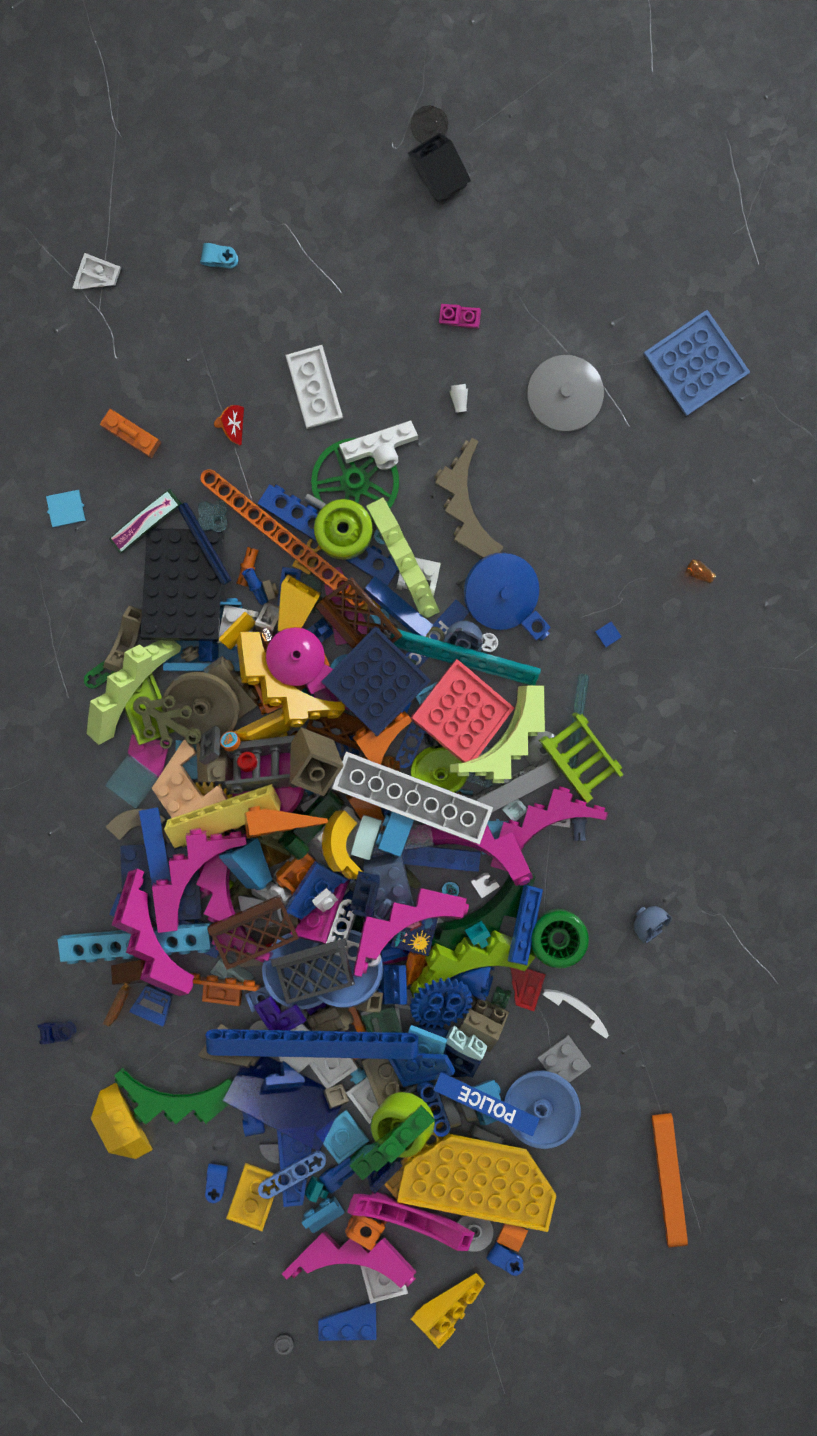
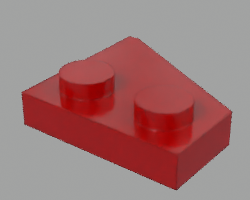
M510 967L516 1006L535 1011L546 974L529 968L522 971Z

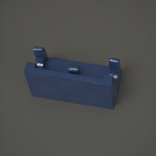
M358 871L350 906L353 909V914L372 917L380 884V875Z

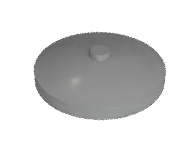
M559 355L544 361L532 374L527 389L528 404L534 417L545 427L558 432H573L587 426L597 416L604 398L603 383L596 369L586 360L573 355Z

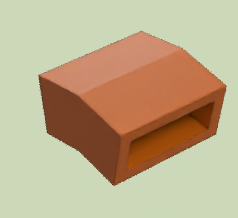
M503 1223L497 1236V1243L519 1252L528 1230L520 1226Z

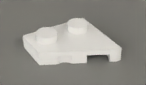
M84 253L72 288L78 290L115 286L122 267Z

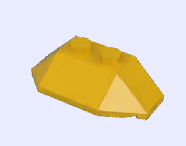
M283 708L234 732L237 733L242 742L288 736L287 732L292 727L291 725H285Z
M115 1082L100 1090L91 1120L108 1153L137 1159L152 1151L153 1148L117 1083Z

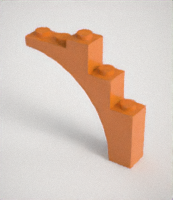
M405 711L403 713L400 712L377 737L368 728L363 727L359 729L353 739L364 754L362 758L381 765L383 756L391 742L402 729L412 722L409 715ZM350 795L345 796L361 820L363 815L382 820L383 824L384 816L381 807ZM382 824L379 833L385 829V826Z

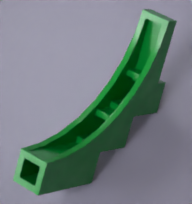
M121 1068L114 1075L117 1085L120 1088L124 1087L128 1092L127 1096L133 1103L137 1102L138 1105L133 1110L135 1112L134 1116L140 1123L143 1122L145 1125L162 1110L165 1111L164 1115L169 1122L173 1121L175 1124L192 1110L195 1111L194 1115L200 1122L204 1121L207 1124L241 1095L243 1091L231 1076L205 1091L191 1094H171L145 1086L134 1079L124 1068Z
M420 1105L385 1136L370 1145L365 1144L351 1156L349 1166L364 1180L373 1170L377 1172L388 1161L392 1163L406 1150V1147L425 1131L435 1119Z

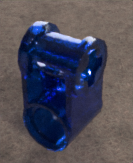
M68 1021L48 1022L37 1025V1028L40 1029L41 1038L39 1044L68 1041L76 1034V1026ZM63 1027H67L69 1029V1036H65L62 1033Z

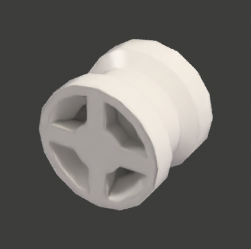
M492 633L482 635L483 644L481 650L486 653L493 652L498 646L497 637Z

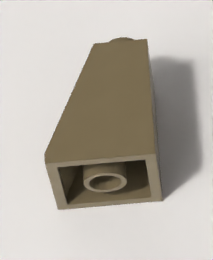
M301 727L291 742L290 784L324 796L344 765L334 740Z

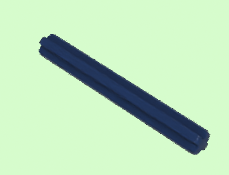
M186 502L182 503L178 507L182 517L221 584L226 585L231 581L228 572Z

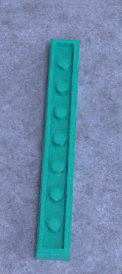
M399 629L398 631L402 636L393 643L401 650L448 663H453L454 660L458 659L467 668L532 686L536 685L541 669ZM391 632L390 638H393L395 635Z

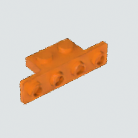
M190 973L194 975L193 984L203 985V1002L240 1006L242 990L257 991L261 987V984H255L254 980L239 982L236 978L231 977L223 980L218 979V976L215 975L200 977L198 973Z

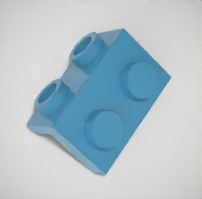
M335 1196L331 1199L326 1198L319 1204L320 1206L315 1209L311 1208L303 1214L301 1223L305 1229L309 1227L311 1232L315 1233L344 1214L345 1211Z

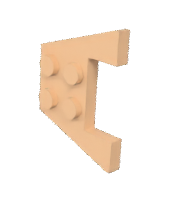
M183 740L152 787V790L171 818L228 799L220 786H216L205 796L201 794L183 767V764L197 754L192 744H189L186 740Z

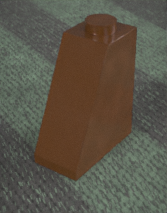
M136 960L111 965L112 985L144 983L145 981L140 980L145 961Z

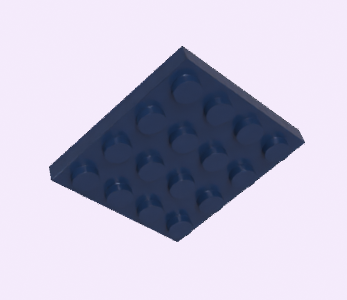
M375 626L321 683L377 737L431 680Z
M165 843L168 864L169 859L173 858L175 854H185V856H188L187 846L174 848L172 843ZM145 844L120 846L122 890L129 871L135 869L144 871L142 877L143 884L139 890L148 893L150 922H156ZM199 869L185 886L180 899L178 920L202 919L200 886L196 885L200 877Z

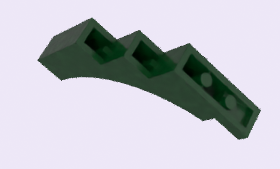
M533 873V878L530 879V882L525 885L533 887L536 876ZM509 875L499 892L477 911L462 919L437 923L435 932L430 929H423L422 933V930L418 929L415 932V937L417 938V933L418 937L422 934V937L429 941L427 942L428 946H434L437 943L448 949L455 950L464 937L469 938L465 930L480 921L483 922L490 935L494 930L499 932L504 916L517 918L524 885L516 886Z

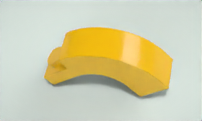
M345 810L335 811L325 825L322 835L323 855L333 872L342 871L346 878L357 879L358 871H363L351 860L346 850L347 837L357 825V822Z

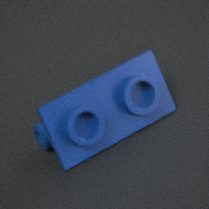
M199 641V662H214L218 658V645L212 644V641Z

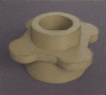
M191 645L183 649L181 659L190 662L199 656L198 647Z

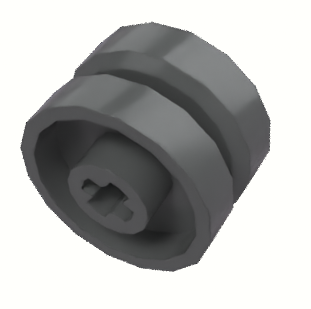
M440 1094L441 1102L452 1129L462 1126L463 1122L460 1113H463L468 1123L478 1120L474 1109Z

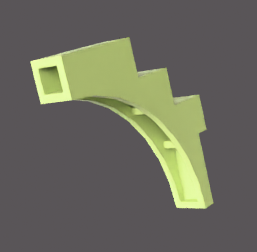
M381 498L367 505L370 516L385 542L418 612L426 619L439 613L440 611L431 593L429 584L385 499Z
M158 640L144 648L138 645L125 651L123 669L107 676L105 694L90 701L87 735L98 745L113 738L120 715L133 693L157 667L179 653L181 646L174 640Z
M518 686L514 715L501 739L489 751L478 758L464 763L450 764V772H457V776H469V772H475V776H485V779H493V783H504V779H511V759H521V755H528V736H538V732H545L544 686Z

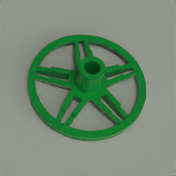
M357 438L340 440L329 446L319 456L314 465L311 479L312 492L315 498L322 501L319 492L344 490L346 492L345 499L349 500L350 496L355 497L354 502L357 503L361 494L376 501L381 499L367 492L369 487L388 497L389 500L386 503L389 508L392 507L399 490V474L396 465L391 468L393 490L390 495L369 480L379 469L376 465L369 473L365 471L375 461L373 457L359 468L356 467L354 461L350 462V468H345L337 448L340 447L339 444ZM335 451L343 475L317 481L321 464L331 452ZM334 482L341 483L340 487H328L318 489L317 485L329 484Z

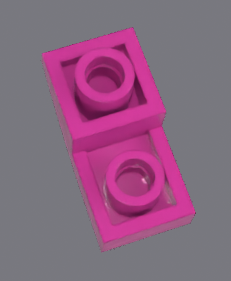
M441 304L439 323L479 329L481 309Z

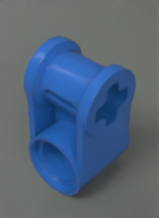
M208 1164L205 1197L210 1203H217L222 1199L228 1166ZM213 1189H216V1192L219 1193L216 1197H213V1193H211Z
M497 1241L486 1257L492 1264L513 1276L521 1274L524 1269L522 1257L508 1247L497 1243ZM517 1261L518 1267L515 1266L514 1268H512V1263H515Z

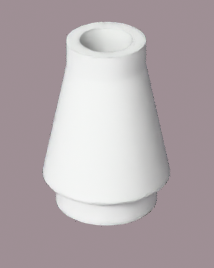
M466 384L451 386V391L449 392L455 412L467 411L468 389H466Z

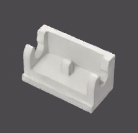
M487 872L482 873L475 879H470L481 898L500 887L496 880L489 882L488 878L490 875Z

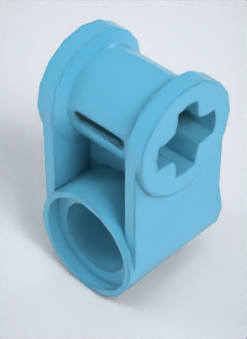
M203 243L200 261L202 265L228 269L237 266L239 260L233 248ZM229 255H231L232 258H229V261H227L226 258H228Z

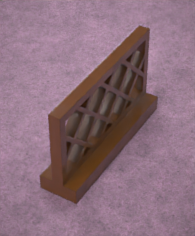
M352 577L329 595L322 598L316 605V608L352 649L371 631V627L374 628L376 626L383 634L384 630H390L395 635L393 638H388L392 643L402 636ZM350 584L355 590V595L346 594V586ZM334 596L341 597L342 606L335 605L331 598ZM345 598L354 599L355 608L345 606ZM358 601H365L368 604V610L358 608ZM345 611L354 612V620L348 619L345 616ZM358 613L368 614L367 622L358 621ZM371 615L378 616L381 619L380 624L371 623ZM358 625L366 626L367 634H361L358 631Z
M281 894L208 926V932L212 936L227 970L299 939ZM280 908L284 914L282 923L271 919L273 912ZM262 918L267 920L264 930L253 927L255 919ZM269 921L280 925L277 935L266 932ZM242 925L249 928L246 938L235 934L237 927ZM282 926L290 929L293 937L288 939L279 937ZM251 929L262 933L259 943L248 939ZM223 933L230 935L231 939L228 946L221 944L217 936ZM264 934L275 938L272 946L267 947L261 944ZM233 937L244 941L241 951L230 947ZM246 942L257 946L255 953L250 955L243 952ZM228 950L239 954L237 961L229 964L226 958Z

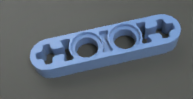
M321 1151L312 1152L266 1178L259 1184V1195L264 1199H269L321 1170L326 1164L325 1154ZM314 1156H317V1158L321 1157V1165L314 1163L311 1165L312 1170H310L309 1165L305 1161L308 1160L310 1164L314 1161ZM298 1165H303L306 1168V1173L298 1175L295 1172V1168ZM280 1175H287L289 1182L285 1185L280 1184L278 1181ZM274 1179L276 1186L270 1189L269 1194L267 1191L263 1192L264 1185L267 1187L273 1185L272 1180Z

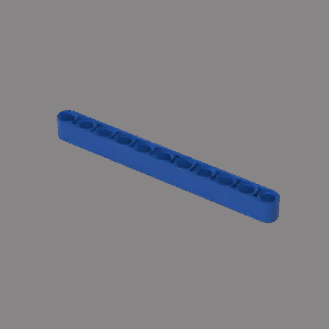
M212 1029L205 1034L206 1051L209 1055L364 1059H414L418 1056V1036L414 1033Z

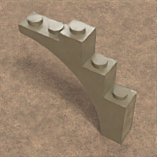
M471 438L470 442L466 440L461 448L463 453L460 458L456 456L452 462L451 467L453 469L451 470L446 466L443 470L439 469L434 479H436L435 485L454 496L453 498L449 497L443 507L446 508L444 513L463 524L462 527L458 526L453 534L455 536L454 542L478 557L484 558L494 553H501L503 546L492 539L482 528L469 500L467 487L468 469L479 442Z

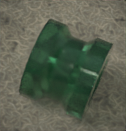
M497 986L490 1004H498L501 1008L505 1009L512 991H504L501 987Z

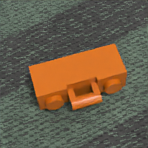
M112 409L108 410L100 423L102 428L149 458L153 457L161 444L159 439Z

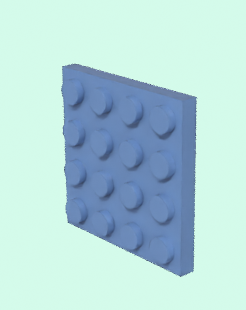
M708 310L643 353L685 416H688L750 373Z

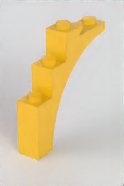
M240 632L236 641L241 682L248 683L249 685L261 682L263 704H270V706L282 704L285 725L301 727L305 724L308 717L309 719H318L328 716L329 719H334L343 713L345 706L342 702L314 698L301 692L294 686L278 681L268 669L266 652L262 645L260 632Z

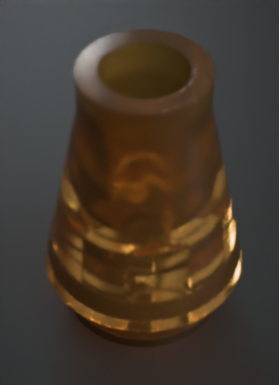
M693 559L686 569L689 576L708 583H712L716 576V573L712 572L700 560Z

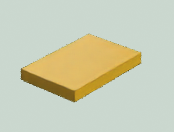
M245 1163L226 1219L263 1231L274 1196L269 1199L262 1198L258 1193V1187L263 1180L275 1173ZM274 1179L272 1180L273 1185L269 1187L264 1185L263 1192L267 1191L269 1194L270 1189L276 1186Z

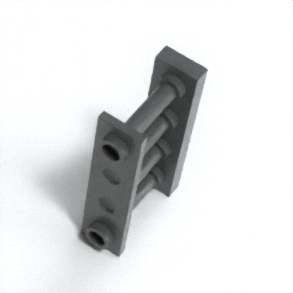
M295 735L242 741L236 750L226 751L229 758L233 759V780L225 781L228 791L234 794H241L242 792L252 791L270 784L274 788L298 787L290 784V774L279 775V755L290 752L291 758V742ZM244 752L253 753L258 761L257 767L252 771V778L241 779V770L237 764L238 757ZM263 755H271V776L260 777V757Z

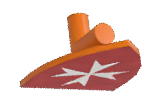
M231 405L214 422L215 428H222L228 439L238 445H242L244 407Z

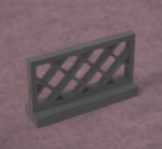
M346 938L271 959L272 967L276 966L286 1004L355 985L345 946H348ZM340 952L342 960L340 965L332 961L335 953ZM318 958L326 961L323 970L316 966ZM302 963L310 966L307 974L299 970ZM329 965L337 969L334 977L326 973ZM288 967L294 971L290 979L285 977L283 968ZM313 969L321 974L317 982L310 978ZM340 972L346 974L348 983L343 984L337 980ZM297 974L304 978L301 986L293 982ZM324 976L332 981L329 988L321 985ZM308 981L315 985L312 993L304 989ZM291 986L299 990L295 998H291L289 992Z

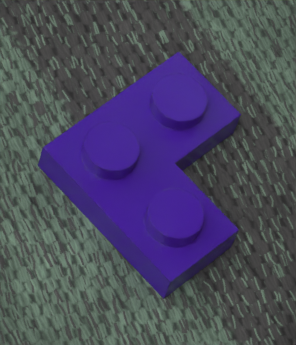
M272 996L253 1006L268 1030L290 1031L307 1020L297 1004L281 1012Z

